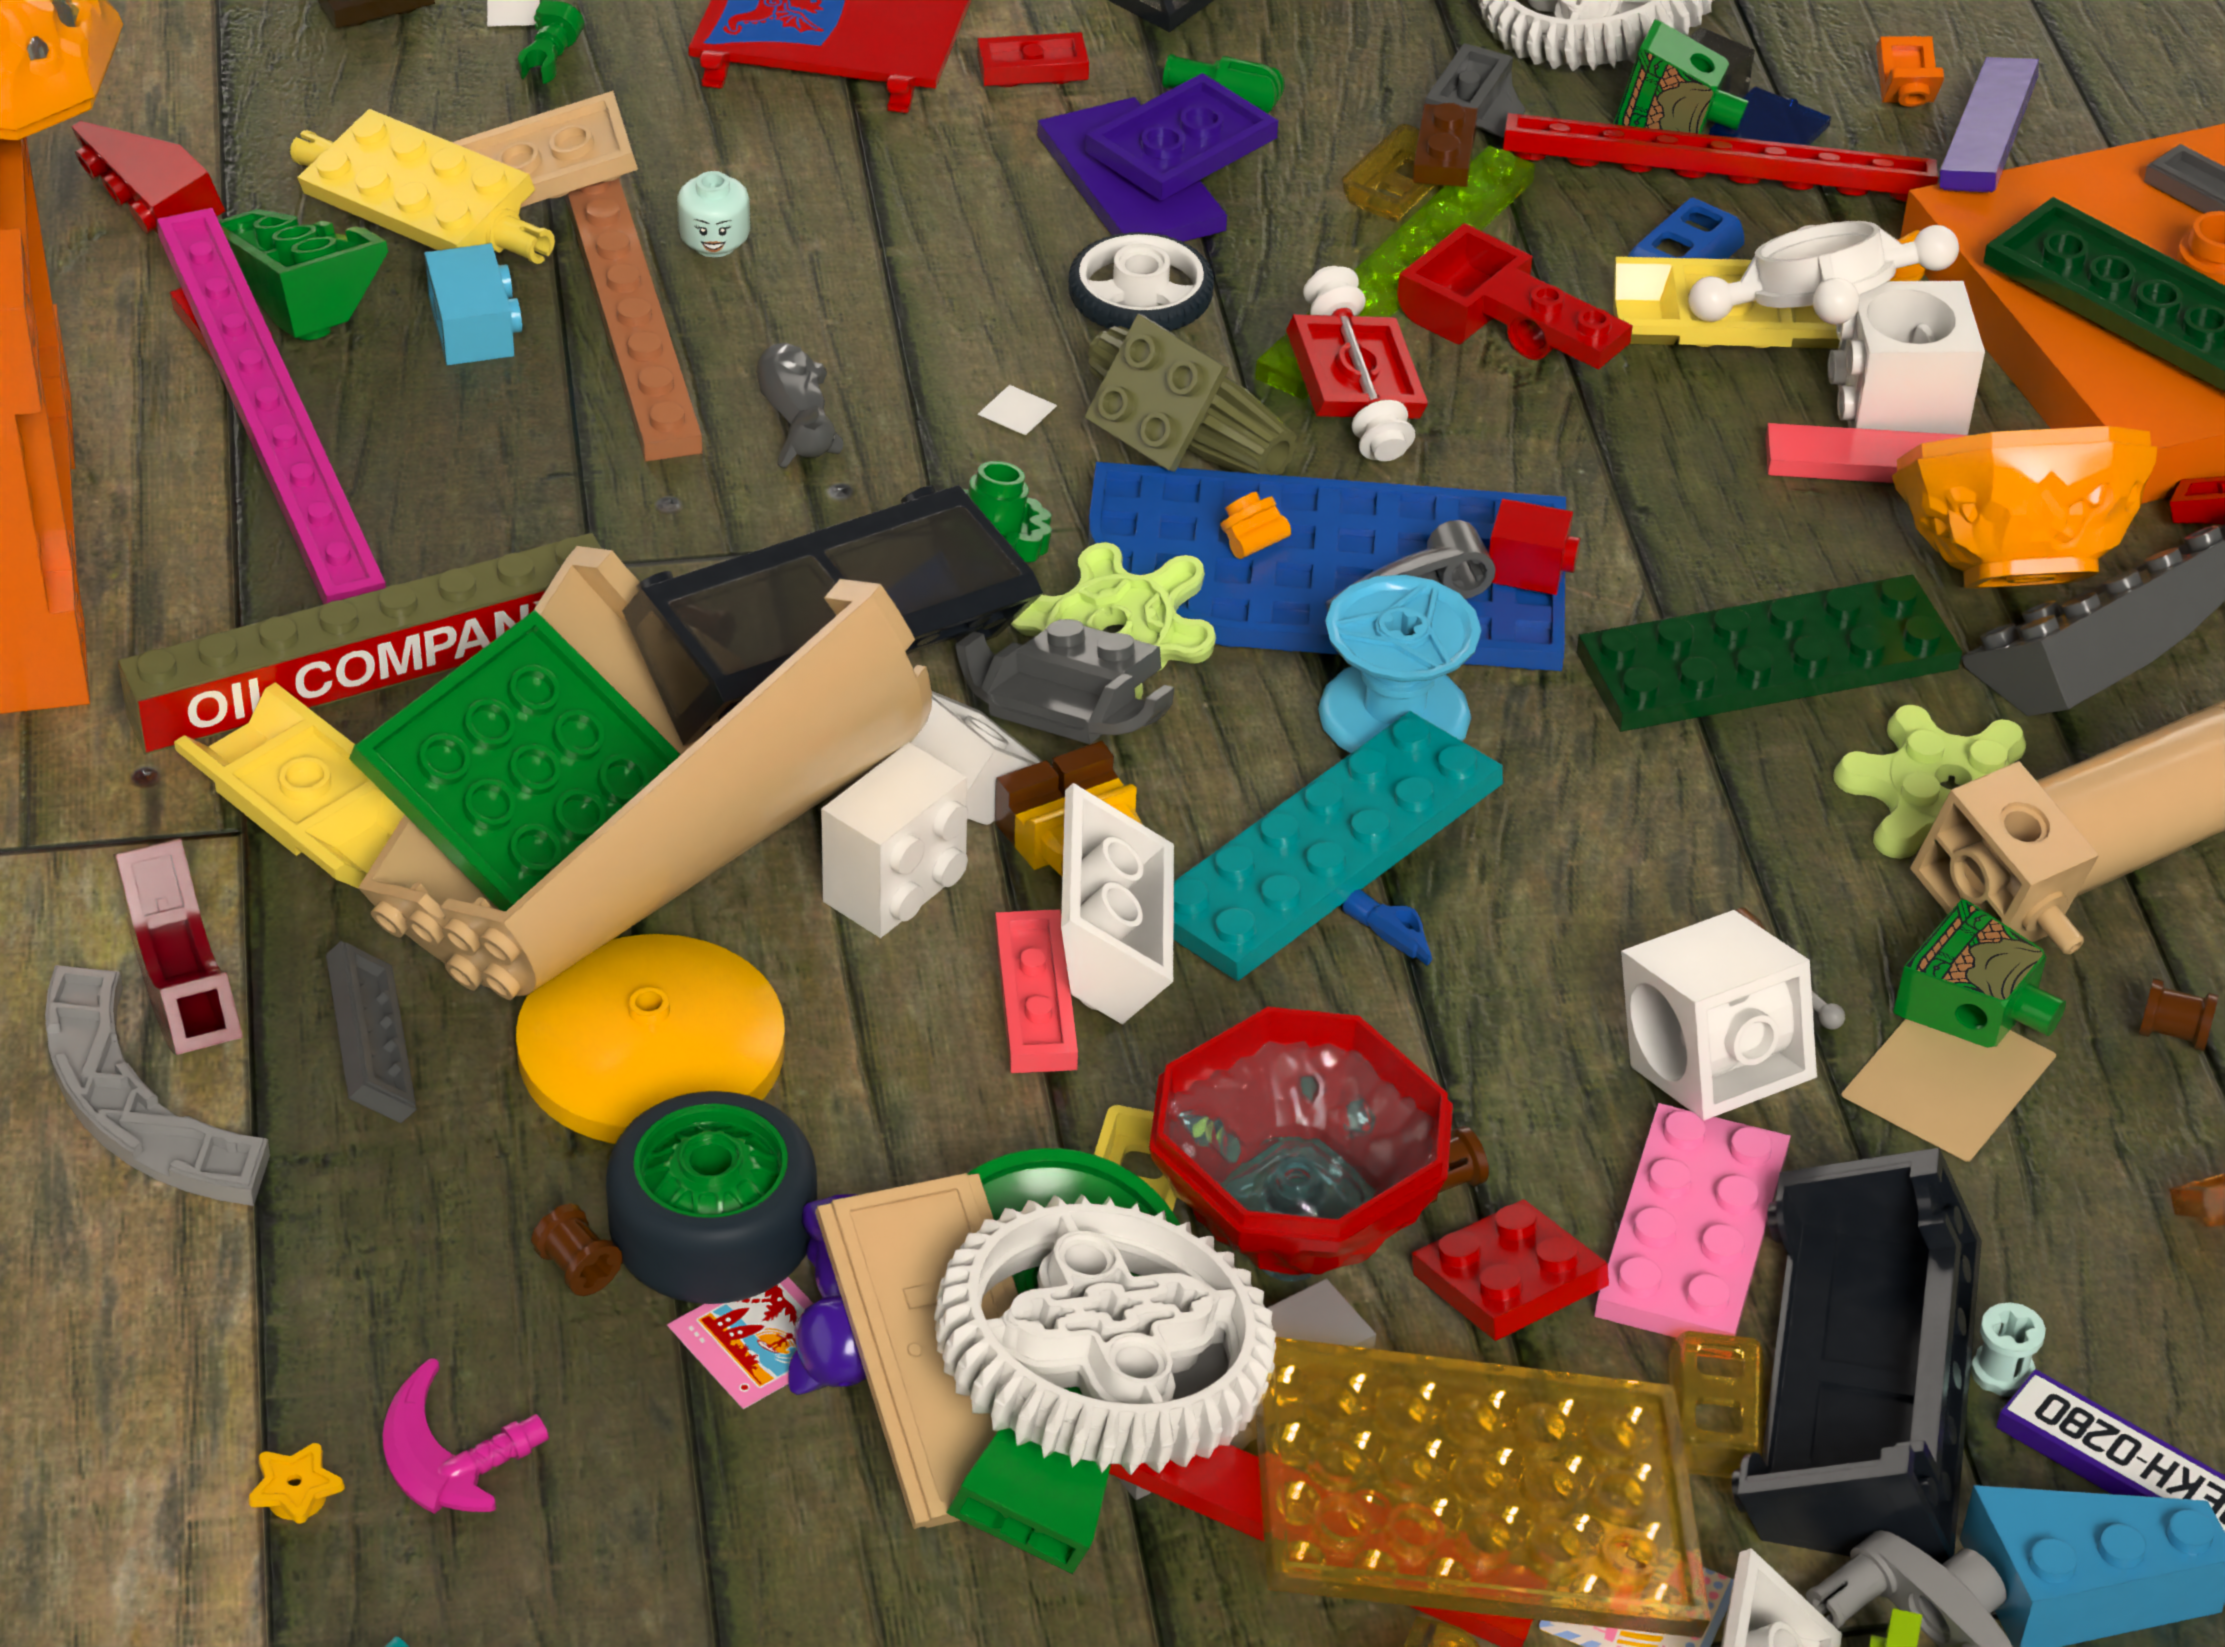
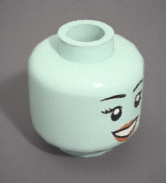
M708 171L689 180L681 187L677 197L678 230L682 241L691 249L706 257H723L733 252L747 240L750 232V199L746 187L738 180L718 171Z

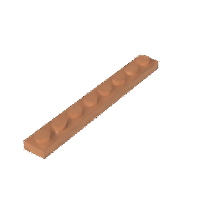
M620 179L598 182L570 191L564 198L645 462L702 454V434Z

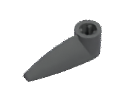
M1453 520L1439 525L1431 533L1427 541V549L1391 562L1365 575L1353 584L1375 576L1410 575L1435 580L1460 593L1464 599L1483 593L1491 585L1495 578V566L1476 528L1469 522ZM1341 591L1325 603L1327 612L1329 611L1331 602L1343 591Z

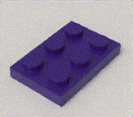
M1201 73L1087 133L1085 152L1162 201L1275 140L1278 132V120L1209 76Z

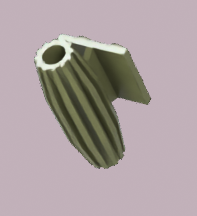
M1137 314L1130 329L1114 326L1109 331L1099 333L1093 339L1088 350V363L1091 365L1089 371L1101 385L1084 417L1167 470L1175 472L1186 450L1189 449L1205 460L1236 472L1281 475L1288 463H1291L1292 455L1297 447V443H1295L1297 439L1296 434L1250 391L1226 377L1229 367L1141 314Z

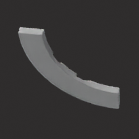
M55 965L48 988L45 1011L48 1049L56 1081L67 1104L82 1125L106 1149L128 1165L155 1180L211 1199L254 1206L270 1157L268 1139L222 1130L195 1120L190 1116L178 1117L159 1104L157 1095L140 1080L121 1054L116 1031L117 1009L123 989L121 973L118 971Z

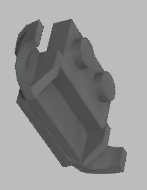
M1059 619L1048 625L1047 629L1024 645L1013 642L996 655L988 647L984 634L975 631L955 644L962 673L973 693L989 704L991 716L1087 744H1091L1103 734H1125L1133 732L1142 726L1150 725L1165 716L1173 704L1174 687L1167 685L1157 689L1145 701L1135 698L1134 688L1162 669L1160 646L1134 640L1132 636L1125 633H1109L1084 626L1083 623L1077 620Z

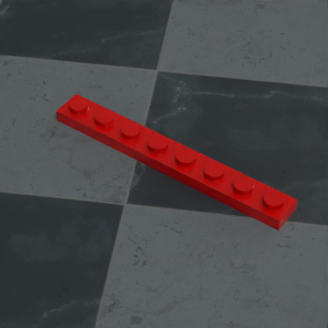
M1508 113L1503 145L1504 151H1513L1516 157L1525 160H1542L1546 155L1567 157L1570 163L1579 166H1595L1599 164V161L1621 163L1622 168L1634 172H1648L1653 167L1674 169L1676 174L1689 178H1701L1706 176V173L1728 175L1730 180L1743 184L1758 183L1760 179L1782 181L1784 186L1798 190L1811 189L1815 184L1834 186L1838 192L1853 196L1865 195L1868 193V190L1889 192L1891 197L1901 201H1907L1909 190L1938 183L1937 159Z

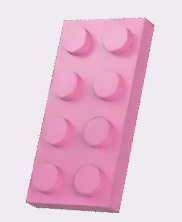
M1658 1103L1608 1263L1609 1286L1601 1289L1599 1292L1594 1317L1732 1352L1768 1224V1205L1770 1202H1774L1778 1188L1779 1173L1782 1172L1791 1136L1717 1117L1703 1121L1689 1110Z

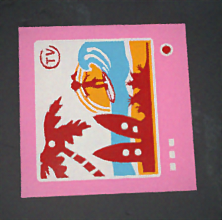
M787 1277L775 1287L748 1299L722 1304H703L668 1323L667 1326L740 1407L745 1409L789 1384V1365L793 1354L797 1350L794 1329L804 1310L814 1303Z

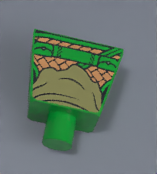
M1655 19L1639 49L1614 124L1702 134L1708 120L1737 131L1749 101L1720 90L1729 67V62L1725 57Z
M1962 898L1904 966L1893 1013L1902 1018L1990 1048L1997 1047L2016 1022L2046 1036H2050L2061 1020L2066 1007V1001L2039 988L2047 958L2042 948Z

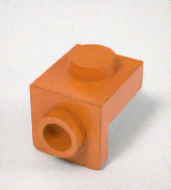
M1932 36L1880 37L1876 51L1882 103H1900L1903 106L1916 107L1927 102H1934L1944 81L1943 68L1935 66Z

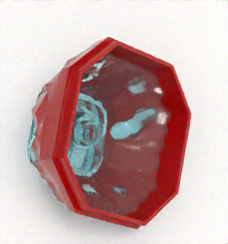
M1266 1007L1165 1066V1072L1159 1074L1149 1150L1152 1161L1167 1178L1174 1196L1193 1209L1196 1220L1203 1224L1218 1242L1231 1247L1233 1251L1247 1255L1255 1266L1273 1278L1291 1282L1301 1281L1313 1275H1321L1333 1269L1364 1262L1376 1252L1387 1238L1416 1222L1423 1209L1438 1196L1440 1189L1448 1178L1453 1104L1447 1099L1448 1093L1361 1016Z

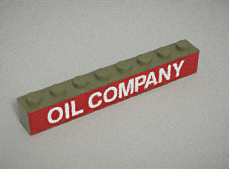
M593 533L570 537L559 542L518 553H510L481 563L451 569L440 574L391 585L384 589L332 601L321 606L284 616L272 617L265 621L220 633L209 634L202 638L118 660L126 716L144 755L175 747L174 741L184 735L197 741L241 728L249 723L265 688L275 682L309 709L457 669L535 609L562 564L576 546L602 548Z

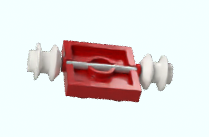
M1324 267L1318 270L1304 286L1303 294L1305 300L1311 304V315L1293 314L1286 328L1316 416L1354 417L1352 430L1360 438L1359 449L1361 454L1371 460H1395L1406 452L1415 439V430L1410 423L1406 422L1407 419H1420L1428 405V401L1396 317L1358 316L1365 307L1366 298L1364 293L1357 288L1359 284L1357 274L1347 267Z

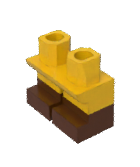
M1103 740L1052 758V766L1045 760L996 778L995 824L1033 870L1050 865L1063 877L1065 790L1073 783L1142 824L1136 813L1137 788L1133 784L1124 786L1113 770L1114 756Z

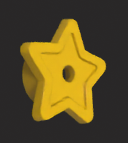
M312 1443L292 1456L262 1452L259 1455L258 1462L264 1479L249 1494L248 1503L249 1506L254 1508L269 1507L278 1517L294 1520L296 1523L302 1524L306 1522L308 1517L316 1514L323 1507L327 1496L342 1492L345 1489V1484L341 1477L322 1468L323 1450L318 1443ZM291 1480H301V1483L296 1486L288 1484Z

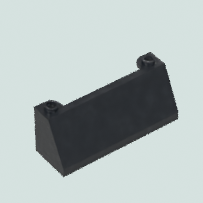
M1940 1148L1780 1172L1776 1201L1769 1203L1767 1217L1773 1240L1776 1243L1783 1242L1788 1255L1762 1456L1758 1452L1746 1453L1742 1459L1741 1468L1733 1471L1732 1492L1736 1507L1741 1513L1747 1512L1762 1541L1851 1557L1850 1553L1855 1546L1872 1533L1882 1530L1901 1537L1942 1565L1955 1554L1982 1245L1980 1235Z

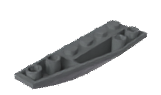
M2225 524L2220 527L2215 525L2198 530L2184 538L2185 544L2158 552L2146 558L2143 564L2111 577L2103 583L2060 604H2057L2056 600H2052L2031 607L2022 612L2024 622L2017 626L2014 623H2009L1983 633L1980 636L1983 645L1961 656L1965 668L2026 716L2068 710L2153 662L2194 631L2225 601Z

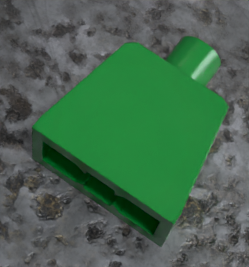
M1079 1387L1064 1388L1073 1393L1083 1395ZM1011 1428L999 1430L965 1477L946 1513L1073 1574L1093 1542L1111 1463L1103 1473L1099 1470L1096 1462L1083 1459L1072 1468L1069 1456L1054 1451L1046 1458H1043L1041 1445L1030 1441L1017 1446L1014 1430Z

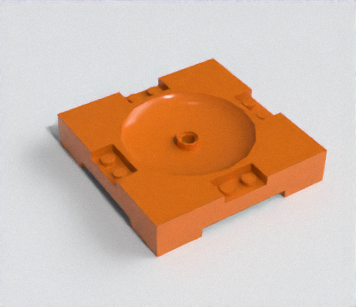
M28 136L20 140L0 139V714L89 705L85 622L77 579L71 470L76 469L72 393L58 305L53 304L28 147Z

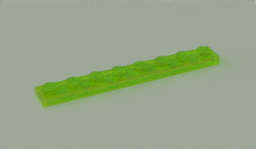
M1492 146L1485 148L1471 161L1467 187L1444 186L1354 270L1359 280L1357 288L1364 293L1366 298L1365 307L1358 316L1391 317L1401 307L1397 295L1399 273L1463 223L1482 231L1533 183L1535 164L1516 157L1506 150L1497 149ZM1286 333L1256 360L1255 379L1300 399H1304L1308 395V391Z

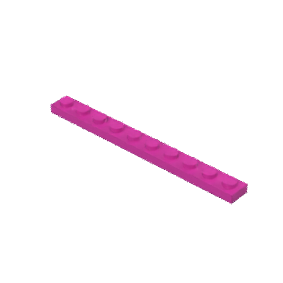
M213 208L157 219L159 239L323 605L332 601L343 600L386 588L385 580Z

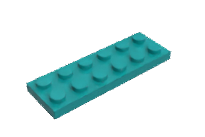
M1407 712L1175 880L1173 940L1238 982L1343 904L1352 892L1363 889L1503 784V765L1415 713Z

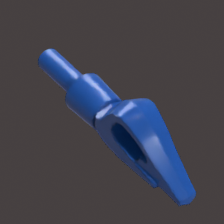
M1361 889L1352 892L1343 903V912L1370 927L1385 942L1412 959L1418 958L1426 966L1431 963L1432 955L1425 938L1421 919L1416 910L1408 906L1379 904Z

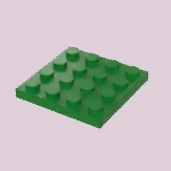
M534 610L353 747L349 759L499 910L507 911L681 754Z

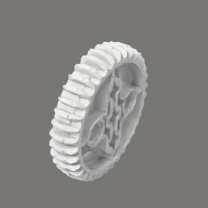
M1478 0L1481 8L1482 18L1486 21L1487 28L1492 32L1494 40L1502 41L1505 50L1515 49L1518 58L1530 56L1534 65L1541 64L1547 60L1552 69H1556L1562 64H1568L1572 71H1575L1580 65H1589L1594 71L1600 64L1610 63L1615 68L1616 62L1627 59L1635 64L1639 49L1655 19L1688 36L1689 27L1700 26L1702 15L1711 12V3L1714 0H1528L1531 7L1540 11L1555 12V17L1532 11L1516 0Z
M1082 1194L1074 1204H1066L1062 1199L1054 1195L1045 1208L1034 1201L1028 1200L1020 1212L1005 1208L1000 1219L997 1221L985 1219L979 1231L968 1233L965 1242L960 1246V1249L955 1250L953 1259H950L948 1262L945 1277L940 1282L937 1295L938 1301L934 1313L936 1340L938 1341L937 1352L943 1354L944 1373L954 1376L957 1394L970 1396L972 1400V1413H991L993 1431L1011 1428L1015 1432L1017 1446L1032 1441L1042 1446L1043 1458H1046L1054 1451L1069 1456L1072 1468L1083 1459L1096 1462L1101 1473L1104 1472L1110 1463L1121 1464L1130 1475L1134 1473L1141 1463H1146L1159 1474L1169 1460L1186 1468L1195 1455L1210 1458L1215 1448L1219 1445L1229 1446L1233 1437L1239 1431H1245L1248 1422L1253 1419L1254 1414L1257 1412L1258 1406L1263 1404L1275 1367L1273 1358L1276 1350V1343L1274 1342L1276 1332L1272 1330V1311L1265 1308L1263 1304L1264 1291L1252 1287L1251 1271L1235 1268L1234 1253L1215 1251L1214 1236L1197 1238L1191 1234L1190 1222L1179 1226L1167 1222L1165 1210L1156 1216L1140 1212L1137 1202L1130 1209L1117 1207L1109 1196L1102 1205L1091 1204ZM1040 1266L1037 1275L1039 1289L1020 1293L1013 1299L1010 1309L1004 1312V1315L1000 1318L985 1319L981 1303L983 1296L990 1289L1009 1276ZM1130 1272L1136 1273L1141 1276L1134 1277L1131 1275ZM1222 1343L1229 1362L1227 1372L1207 1388L1195 1394L1172 1400L1176 1388L1173 1373L1189 1370L1196 1363L1198 1355L1211 1344ZM1079 1387L1083 1395L1073 1393L1064 1388Z

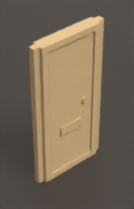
M964 1173L832 1200L831 1204L817 1206L815 1211L913 1529L924 1526L930 1528L960 1521L946 1512L965 1477L998 1432L993 1431L991 1413H972V1400L970 1396L957 1394L954 1376L944 1373L943 1354L937 1352L938 1341L936 1340V1321L934 1320L940 1282L945 1277L948 1262L950 1259H953L955 1250L960 1249L968 1233H976L981 1229L985 1219L994 1220L979 1173L973 1175ZM1012 1276L996 1284L983 1296L981 1308L986 1320L1000 1318L1004 1315V1312L1010 1309L1013 1299L1018 1296Z

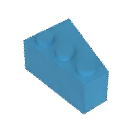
M1973 1485L1959 1540L1964 1549L1974 1550L1986 1558L2001 1577L2006 1589L2007 1599L1995 1612L2013 1647H2062L2222 1613L2225 1604V1531L2208 1501Z

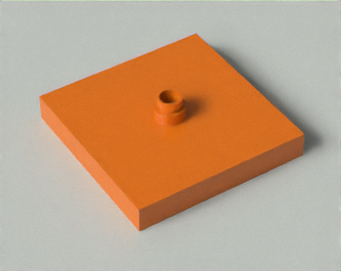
M2225 124L2003 170L1997 188L1993 192L1943 190V188H1940V184L1909 190L1900 238L1915 230L1921 231L1931 225H1942L1954 232L1959 242V253L1952 265L1943 270L1932 271L1925 268L1924 274L1930 281H1964L1984 348L2051 429L2113 426L2150 431L2151 446H2157L2156 463L2144 488L2141 504L2172 497L2181 479L2225 476V391L2198 379L2186 370L2149 353L2139 345L2102 328L2092 320L2055 303L2045 295L2018 281L2010 279L2007 275L1983 263L1988 243L2050 198L2055 197L2225 285V212L2212 211L2203 213L2144 182L2147 165L2179 144L2225 166Z

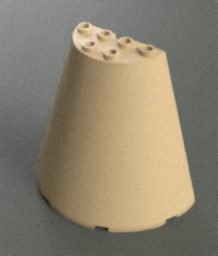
M576 546L562 564L534 610L681 755L507 911L499 910L404 815L358 887L375 906L371 911L372 917L388 933L399 938L406 934L430 954L445 963L447 972L467 989L475 991L481 984L492 989L496 994L507 1000H512L515 996L528 995L886 760L908 742L911 743L927 723L931 712L932 690L926 666L916 665L913 669L905 651L915 641V638L900 611L882 585L839 579L824 597L836 614V617L722 719L719 720L717 717L711 724L712 728L697 741L683 746L622 612L638 593L636 586L640 583L639 580L627 569L612 550ZM651 611L641 622V626L682 714L709 685V681L656 613ZM690 632L723 674L729 675L743 670L739 662L713 646L697 633Z

